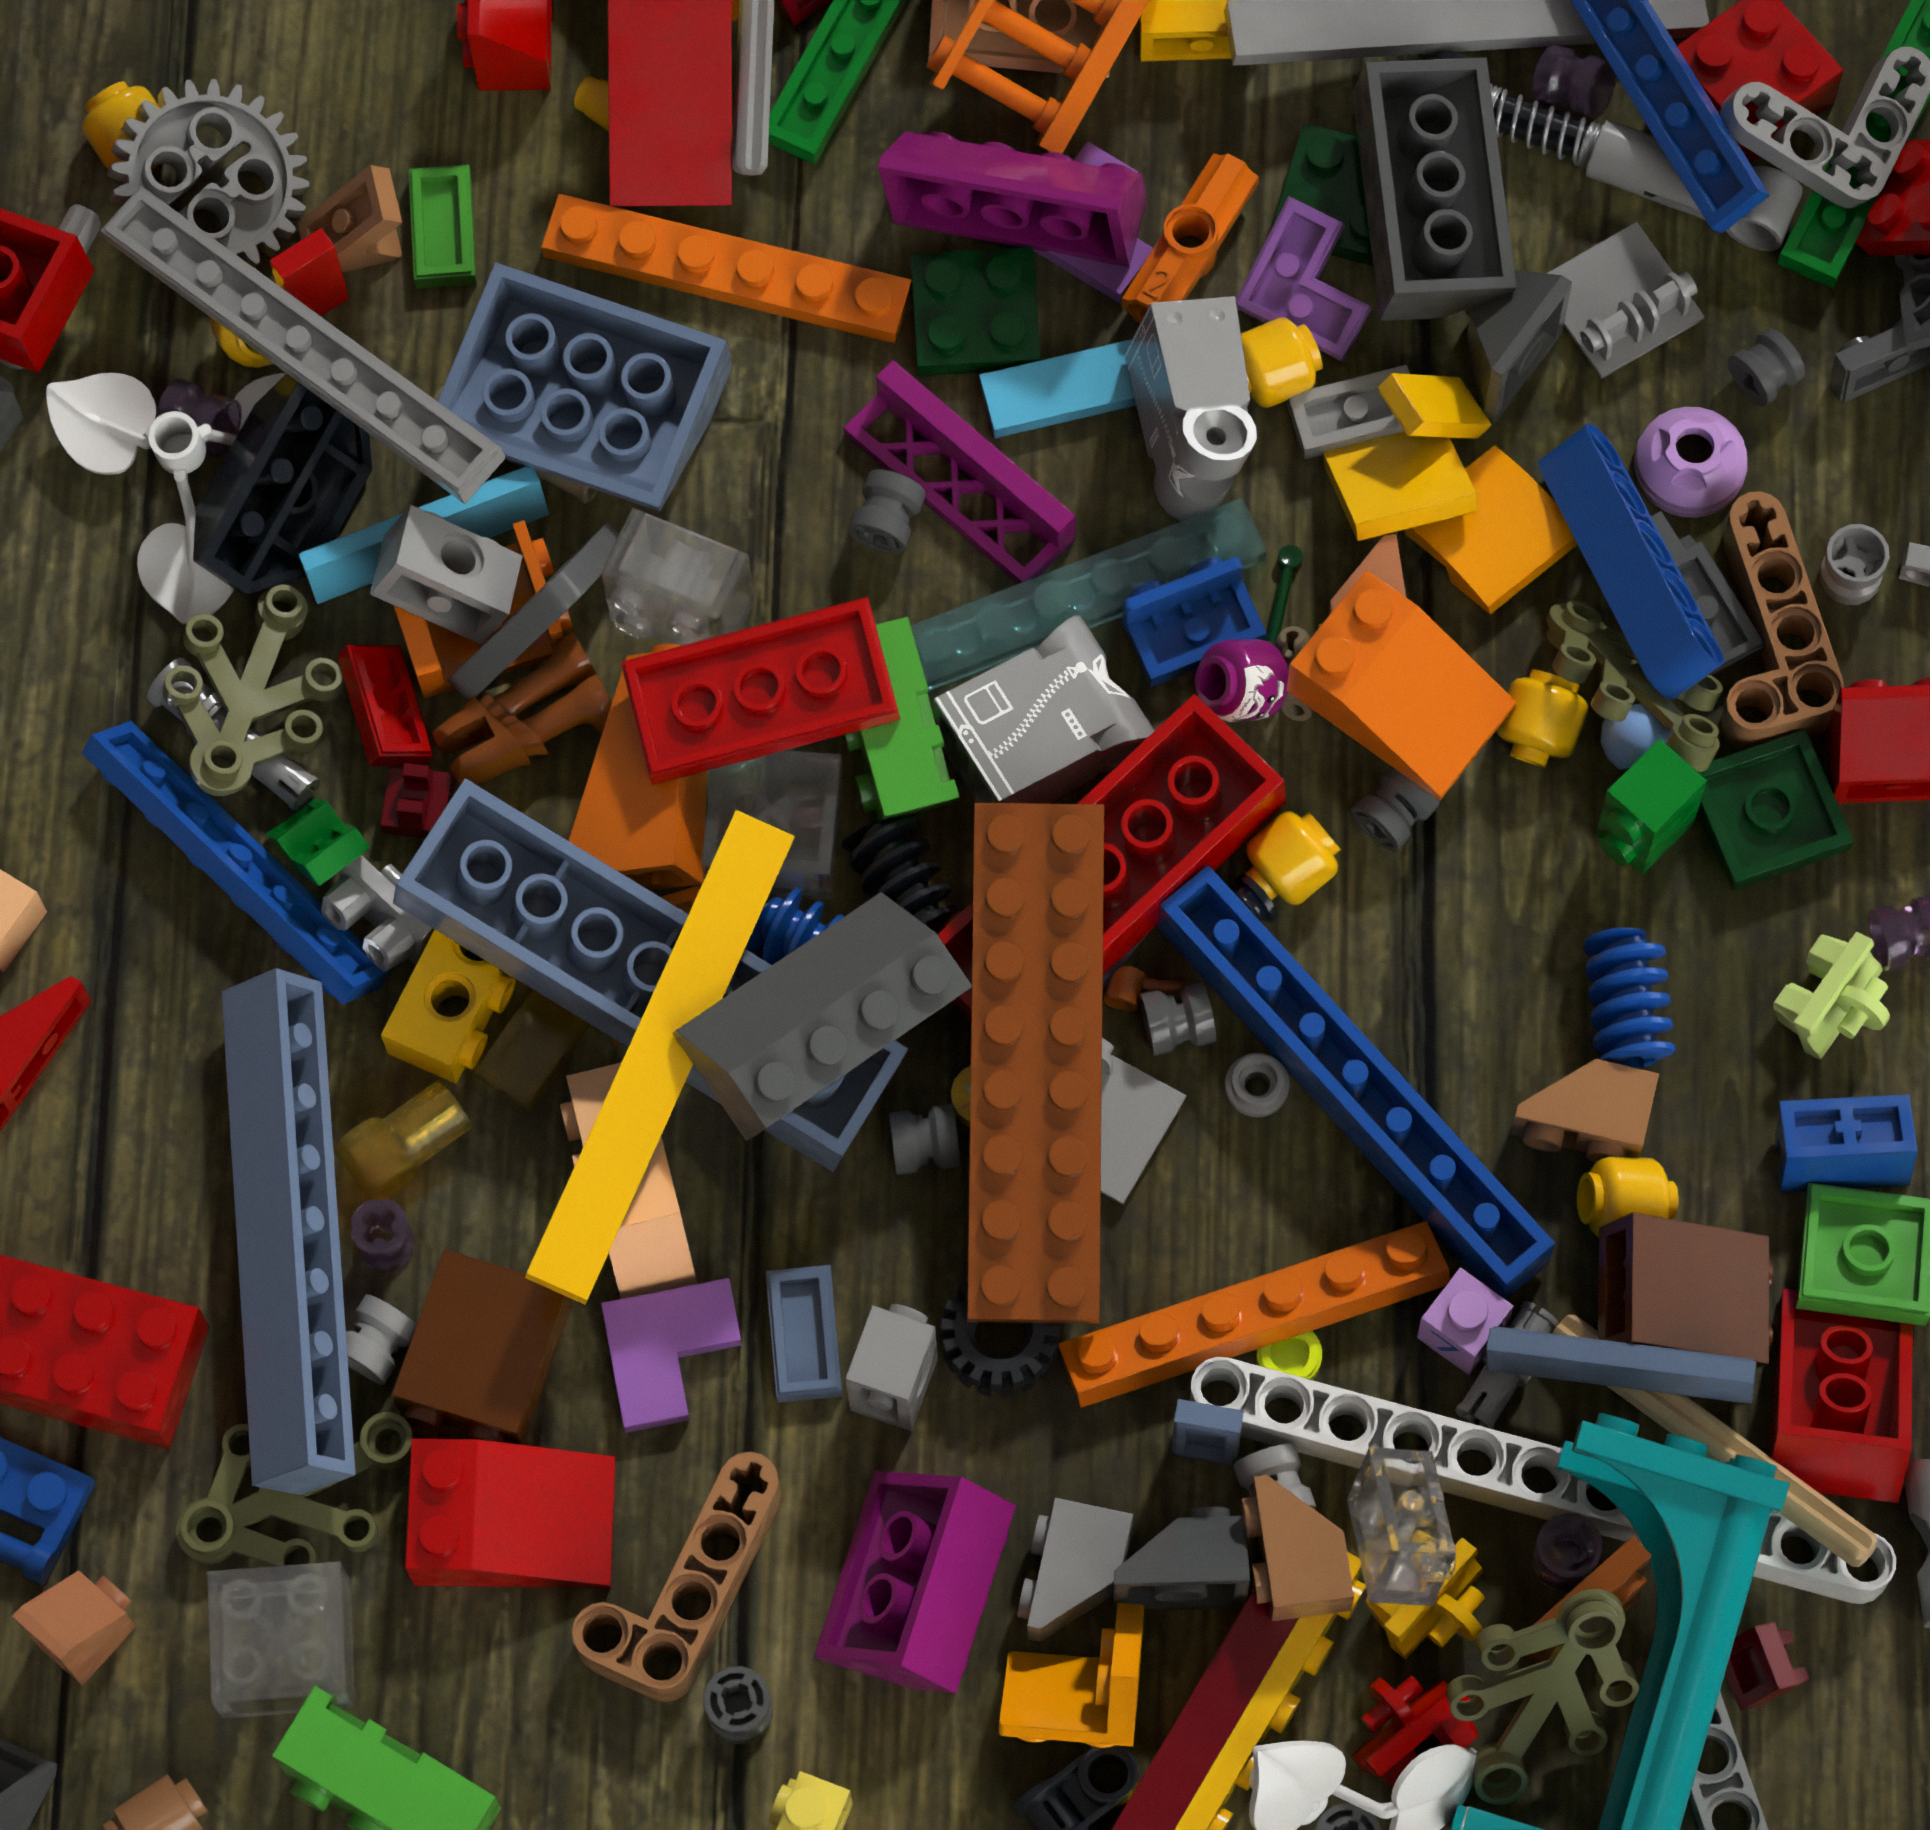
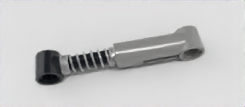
M1439 51L1433 53L1430 60L1468 57L1450 51ZM1490 84L1497 137L1503 134L1509 135L1512 143L1517 142L1519 139L1523 140L1527 149L1537 145L1541 147L1543 155L1550 151L1556 152L1558 160H1562L1566 156L1570 157L1574 166H1581L1582 169L1586 168V177L1705 220L1653 135L1609 119L1602 126L1600 123L1596 124L1595 121L1589 126L1585 124L1586 120L1584 117L1581 118L1580 122L1569 119V111L1564 116L1553 113V106L1547 111L1538 107L1539 103L1537 100L1534 101L1533 105L1522 101V94L1517 99L1506 96V89L1502 90L1501 87L1498 88L1497 85L1493 87ZM1754 166L1752 168L1770 196L1728 228L1726 232L1737 242L1749 248L1760 251H1774L1779 249L1784 242L1803 195V188L1796 179L1779 169L1768 166Z

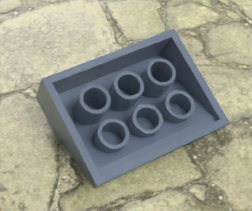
M495 262L437 402L501 447L506 456L505 459L661 511L712 419L733 366L727 340Z

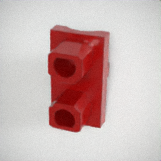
M1410 1676L1396 1689H1393L1385 1680L1379 1677L1368 1686L1369 1692L1377 1705L1362 1716L1361 1721L1372 1733H1375L1389 1720L1391 1721L1353 1752L1350 1757L1361 1771L1379 1777L1393 1789L1401 1772L1417 1757L1413 1749L1428 1736H1431L1438 1746L1458 1745L1466 1748L1479 1737V1733L1472 1721H1461L1452 1715L1446 1697V1688L1449 1684L1444 1680L1440 1679L1408 1706L1412 1700L1424 1691L1420 1683L1413 1676ZM1465 1696L1460 1701H1469L1471 1699L1469 1696Z

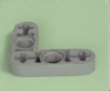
M1900 47L1880 59L1873 67L1842 131L1771 86L1761 82H1749L1731 93L1722 103L1720 116L1736 142L1834 204L1844 208H1856L1877 196L1883 189L1930 93V60L1922 51L1913 47ZM1902 66L1908 71L1905 80L1910 85L1900 91L1894 99L1886 97L1895 90L1900 80V74L1895 70ZM1750 101L1757 106L1755 116L1759 121L1754 125L1746 120L1749 110L1745 105ZM1868 113H1878L1888 121L1891 129L1888 142H1879L1870 136L1866 129ZM1782 119L1784 124L1777 130L1772 139L1771 134L1778 128L1773 124ZM1794 130L1803 131L1813 139L1816 148L1813 160L1801 159L1793 152L1790 137ZM1833 152H1834V153H1835V156L1829 161V159L1832 157ZM1827 162L1833 166L1827 171L1822 170V166ZM1852 166L1859 171L1856 180L1862 184L1856 189L1849 185L1851 175L1846 171Z

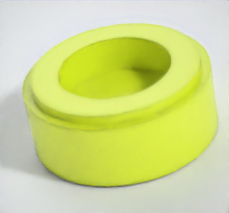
M1313 1331L1259 1348L1256 1353V1364L1258 1366L1309 1380L1315 1379L1322 1361V1347Z

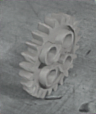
M211 79L204 95H199L193 82L186 80L181 88L180 99H177L168 87L162 88L158 94L160 109L153 103L143 100L137 110L144 123L136 119L127 118L121 130L132 141L116 140L111 152L126 162L112 164L107 172V177L124 182V185L113 190L109 197L110 202L126 203L137 189L142 186L169 206L192 189L200 174L203 176L208 175L240 144H245L248 146L249 152L233 162L225 170L217 184L212 182L204 187L179 214L196 225L193 218L194 211L205 209L213 212L219 218L222 229L217 233H205L256 269L260 263L257 249L273 258L280 249L275 236L289 240L296 230L286 217L300 218L306 208L300 201L291 197L304 194L309 188V181L293 176V173L301 170L306 164V156L289 155L288 150L294 145L299 136L297 133L278 134L276 129L284 115L282 112H279L265 119L260 114L265 99L263 96L260 95L254 99L249 106L241 103L242 85L236 84L229 96L224 97L220 96L217 80ZM206 125L214 127L222 135L224 146L215 149L206 147L197 138L196 128ZM155 164L171 166L179 175L180 184L175 187H166L159 184L152 175L151 166ZM244 171L256 173L265 183V193L255 195L245 191L238 182V173Z

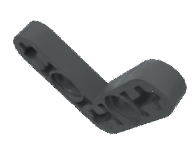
M609 521L604 523L561 566L546 584L480 646L447 681L467 701L476 697L588 590L630 542Z

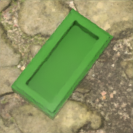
M469 164L408 169L413 272L416 289L477 284L472 179Z

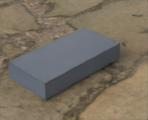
M831 1265L766 1271L777 1403L842 1397Z
M1178 1399L1171 1452L1175 1456L1232 1466L1233 1463L1237 1462L1244 1411Z

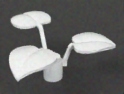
M99 373L73 381L48 384L46 396L52 426L63 448L78 465L96 474H120L131 467L136 458L138 447L143 449L152 448L160 465L166 471L174 474L186 526L178 523H167L155 528L140 546L137 557L138 574L143 587L150 597L173 615L181 624H187L190 618L198 614L212 615L228 600L234 589L193 561L196 511L188 483V473L196 470L204 461L206 455L205 442L209 440L232 446L237 435L213 430L208 424L197 427L190 416L178 411L166 412L157 417L156 403L149 389L141 381L129 375ZM286 373L273 374L254 380L236 395L230 406V416L239 431L254 404Z
M1287 1741L1254 1746V1767L1249 1776V1785L1252 1788L1249 1806L1250 1823L1254 1830H1297L1301 1825L1312 1823L1323 1813L1328 1803V1797L1332 1794L1382 1819L1392 1818L1389 1830H1440L1453 1818L1457 1804L1463 1805L1473 1783V1770L1477 1751L1472 1747L1466 1749L1458 1745H1442L1421 1753L1406 1766L1396 1780L1392 1789V1802L1379 1803L1340 1784L1345 1774L1346 1761L1343 1753L1332 1744L1318 1741Z

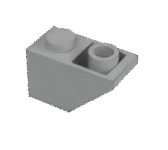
M1055 1498L1051 1517L1038 1516L1031 1554L1042 1556L1037 1581L1027 1578L1024 1580L1017 1614L1018 1618L1028 1620V1640L1038 1642L1045 1640L1113 1596L1114 1571L1126 1561L1133 1528V1514Z

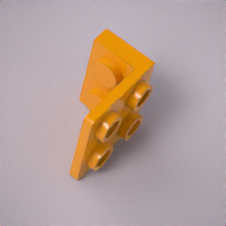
M1118 1603L1115 1629L1102 1628L1100 1658L1018 1651L1009 1652L999 1719V1734L1006 1737H1018L1027 1742L1056 1740L1082 1742L1098 1748H1107L1114 1745L1133 1747L1141 1667L1144 1605Z

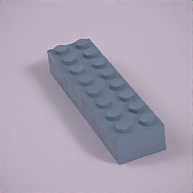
M466 778L396 883L393 904L627 1047H629L689 915ZM744 949L723 998L772 965ZM894 1040L764 1131L831 1172H834L900 1065L908 1048ZM693 1064L685 1082L720 1103Z

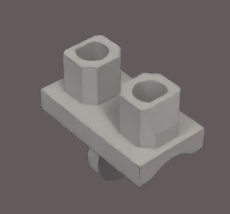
M360 855L340 870L339 880L323 897L322 915L338 930L346 931L360 918L364 917L376 929L364 938L363 950L367 957L383 972L395 967L407 958L417 965L434 929L393 904L396 883L402 876V873L392 864H388L379 872Z

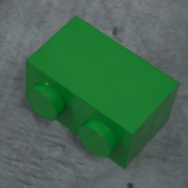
M1658 739L1607 790L1595 833L1600 837V846L1617 864L1624 867L1630 864L1643 875L1694 824L1707 780L1661 739Z

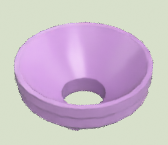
M1680 407L1659 415L1647 426L1639 438L1635 450L1634 473L1637 484L1643 494L1656 507L1680 517L1698 518L1712 515L1724 509L1736 498L1743 487L1747 473V451L1742 436L1727 418L1715 411L1701 407ZM1685 435H1700L1710 442L1713 454L1702 463L1687 462L1679 456L1676 443Z

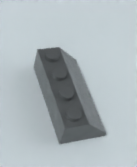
M1487 57L1366 62L1352 91L1380 321L1443 318L1513 293L1517 287Z
M880 892L674 1031L673 1035L747 1142L973 986L936 932Z

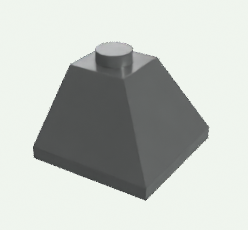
M1514 270L1517 288L1513 293L1465 310V314L1470 317L1466 342L1479 404L1492 426H1494L1562 334L1572 281L1562 275Z
M1200 1507L1192 1509L1190 1517H1181L1174 1520L1114 1571L1113 1612H1117L1118 1603L1144 1605V1611L1243 1608L1247 1602L1250 1583L1247 1538L1243 1516H1230V1510L1224 1507Z

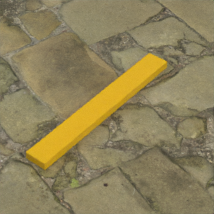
M738 810L735 811L525 1276L526 1279L586 1305L693 1066L692 1061L673 1035V1032L723 999L795 838L794 835Z

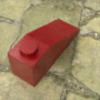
M72 976L0 1016V1132L92 1002L82 982Z

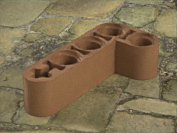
M1761 491L1748 492L1740 496L1733 503L1723 535L1724 550L1745 612L1765 645L1764 651L1760 656L1766 672L1746 677L1736 682L1729 691L1720 720L1721 734L1725 741L1733 748L1741 751L1806 729L1809 737L1825 732L1840 689L1844 688L1843 678L1786 512L1780 501L1771 494ZM1756 532H1765L1760 547L1761 552L1757 554L1760 541ZM1770 577L1779 579L1786 585L1788 590L1783 593L1769 592L1760 585L1759 580ZM1783 634L1798 635L1805 641L1808 647L1802 650H1792L1782 645L1778 637ZM1803 690L1818 692L1824 697L1827 704L1822 707L1808 706L1799 699L1797 693ZM1743 706L1756 707L1764 713L1767 720L1761 723L1747 722L1739 716L1736 709Z
M755 1452L738 1453L730 1458L722 1467L648 1620L619 1606L605 1602L591 1604L581 1610L574 1620L572 1637L577 1653L586 1667L601 1676L654 1700L662 1702L674 1701L687 1694L698 1676L779 1508L781 1490L778 1474L768 1458ZM754 1477H758L761 1480L764 1493L752 1491L742 1508L745 1518L744 1522L736 1516L741 1504L737 1483L749 1485ZM717 1534H729L739 1540V1549L734 1556L727 1560H713L704 1553L705 1544ZM688 1593H701L711 1600L708 1612L697 1620L682 1619L675 1613L676 1604L681 1597ZM600 1625H613L622 1631L619 1644L609 1652L599 1653L587 1647L588 1635ZM661 1652L675 1653L682 1659V1665L674 1677L661 1681L653 1679L646 1673L647 1664L653 1656Z

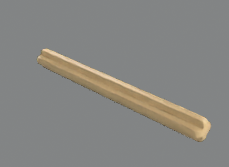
M1570 1314L1556 1326L1552 1333L1598 1339V1331L1578 1316ZM1607 1386L1671 1434L1708 1445L1706 1458L1725 1463L1729 1462L1730 1458L1735 1459L1736 1454L1777 1466L1774 1478L1790 1483L1783 1509L1779 1513L1849 1565L1860 1567L1874 1552L1877 1541L1875 1533L1689 1397Z

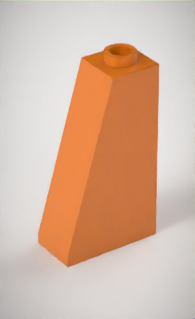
M656 645L651 648V652L628 655L626 657V660L668 650L671 648L679 647L681 645ZM623 670L568 841L649 891L703 884L708 771L652 785Z

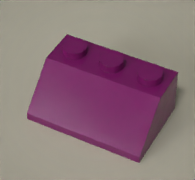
M874 1471L814 1657L830 1664L911 1689L956 1694L962 1674L967 1666L968 1655L982 1611L988 1600V1593L997 1564L1007 1541L1008 1530L1016 1505L962 1476Z

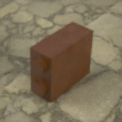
M1634 1212L1599 1227L1598 1339L1750 1358L1756 1361V1368L1769 1364V1352L1773 1343V1330L1769 1323V1289L1773 1280V1266L1769 1260V1236Z
M444 1249L392 1393L398 1410L405 1412L403 1418L408 1423L429 1431L440 1432L444 1424L467 1431L466 1439L524 1445L573 1304L572 1299L526 1279L525 1273Z

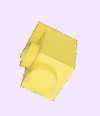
M799 1771L797 1779L790 1778L788 1785L783 1784L777 1794L769 1817V1823H772L770 1830H843L853 1805L851 1792L846 1788Z

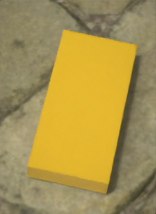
M1391 373L1378 386L1380 395L1407 435L1478 439L1492 426L1460 377Z

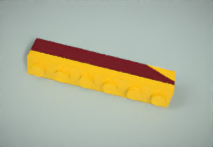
M1347 1552L1354 1592L1351 1611L1271 1622L1269 1602L1257 1604L1253 1590L1112 1830H1226L1234 1813L1224 1807L1237 1785L1246 1791L1250 1789L1249 1776L1254 1767L1253 1747L1262 1744L1271 1728L1280 1734L1284 1731L1301 1700L1292 1694L1296 1684L1304 1671L1315 1677L1333 1647L1334 1642L1325 1637L1337 1615L1348 1620L1360 1602L1367 1588V1585L1358 1581L1362 1572L1363 1560Z

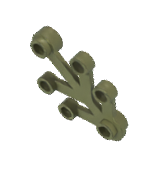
M282 584L269 587L261 594L255 611V623L260 632L241 680L238 678L221 646L224 634L221 622L209 614L195 615L187 622L183 636L184 646L191 654L198 657L227 712L220 733L199 699L203 687L200 673L190 666L180 665L169 670L165 677L162 689L163 697L170 706L177 709L196 745L189 759L191 777L199 788L207 794L221 797L236 793L247 785L254 766L291 752H311L319 743L323 725L320 718L309 710H296L287 717L284 728L245 741L251 723L311 700H331L337 695L343 679L341 668L335 661L328 658H317L307 665L304 675L265 689L283 641L292 639L301 632L308 612L305 597L290 585ZM273 602L286 603L293 610L281 612L274 607ZM201 629L206 630L213 635L214 639L203 642L195 638L193 632ZM319 673L325 674L331 678L333 683L322 686L317 684L312 676ZM183 681L190 684L193 691L187 694L179 693L173 688L172 684ZM297 725L306 726L312 731L313 735L308 738H302L297 736L292 731V728ZM223 757L230 760L233 765L229 768H219L213 764L211 758Z
M1570 601L1567 604L1561 603L1552 606L1546 618L1549 626L1546 637L1554 647L1559 649L1552 663L1553 670L1565 680L1573 683H1584L1587 681L1597 660L1602 664L1600 685L1591 701L1593 710L1608 720L1621 722L1626 719L1636 698L1670 731L1664 743L1697 772L1706 771L1720 747V742L1717 738L1719 734L1717 726L1703 716L1697 714L1684 715L1670 700L1663 697L1647 679L1638 661L1626 657L1629 656L1636 659L1625 635L1606 627L1601 620L1600 613L1595 608L1580 601ZM1707 675L1678 696L1677 699L1682 700L1694 709L1706 712L1712 711L1723 691V686L1716 678Z
M382 1412L366 1421L361 1430L360 1441L354 1444L356 1474L374 1465L382 1469H395L404 1465L411 1458V1442L415 1437L409 1423L402 1416L392 1412ZM248 1424L234 1425L225 1432L222 1439L224 1454L208 1497L189 1504L181 1513L176 1526V1536L181 1549L196 1562L215 1564L224 1561L233 1553L279 1567L283 1575L294 1582L306 1581L316 1573L319 1566V1558L314 1547L304 1539L294 1538L287 1542H282L250 1530L248 1527L272 1516L337 1537L346 1549L357 1553L365 1552L372 1548L379 1534L374 1518L365 1510L352 1509L344 1511L307 1499L341 1481L302 1495L260 1487L259 1491L235 1502L245 1469L251 1466L250 1452L243 1456L232 1453V1444L240 1436H249ZM388 1434L399 1436L401 1438V1445L396 1452L383 1454L378 1451V1442L383 1436ZM357 1520L367 1522L369 1524V1532L365 1538L359 1541H352L346 1537V1529L352 1522ZM208 1522H217L222 1525L220 1537L213 1542H204L199 1538L200 1529ZM295 1550H304L310 1556L306 1567L297 1571L287 1568L286 1560L289 1554Z
M1587 1589L1577 1592L1562 1603L1557 1617L1516 1632L1504 1624H1494L1486 1627L1478 1635L1476 1643L1483 1665L1493 1671L1510 1669L1517 1664L1520 1657L1554 1646L1557 1647L1548 1660L1484 1682L1475 1675H1462L1453 1679L1447 1686L1446 1697L1450 1711L1456 1719L1461 1721L1477 1720L1492 1708L1525 1697L1499 1741L1484 1745L1476 1753L1473 1784L1478 1797L1484 1802L1493 1805H1503L1515 1801L1525 1792L1528 1786V1776L1522 1757L1556 1702H1558L1565 1719L1563 1731L1572 1753L1581 1757L1596 1755L1605 1748L1608 1736L1602 1718L1596 1712L1590 1711L1575 1673L1586 1654L1591 1655L1598 1669L1594 1680L1603 1703L1612 1707H1621L1631 1703L1637 1697L1639 1685L1634 1670L1629 1663L1622 1661L1616 1647L1625 1624V1613L1620 1600L1611 1592L1602 1589ZM1497 1645H1507L1505 1648L1501 1650L1491 1651V1649ZM1615 1681H1625L1619 1686L1609 1687ZM1476 1695L1475 1698L1469 1701H1460L1465 1696ZM1584 1731H1593L1591 1734L1587 1736H1578L1580 1733Z

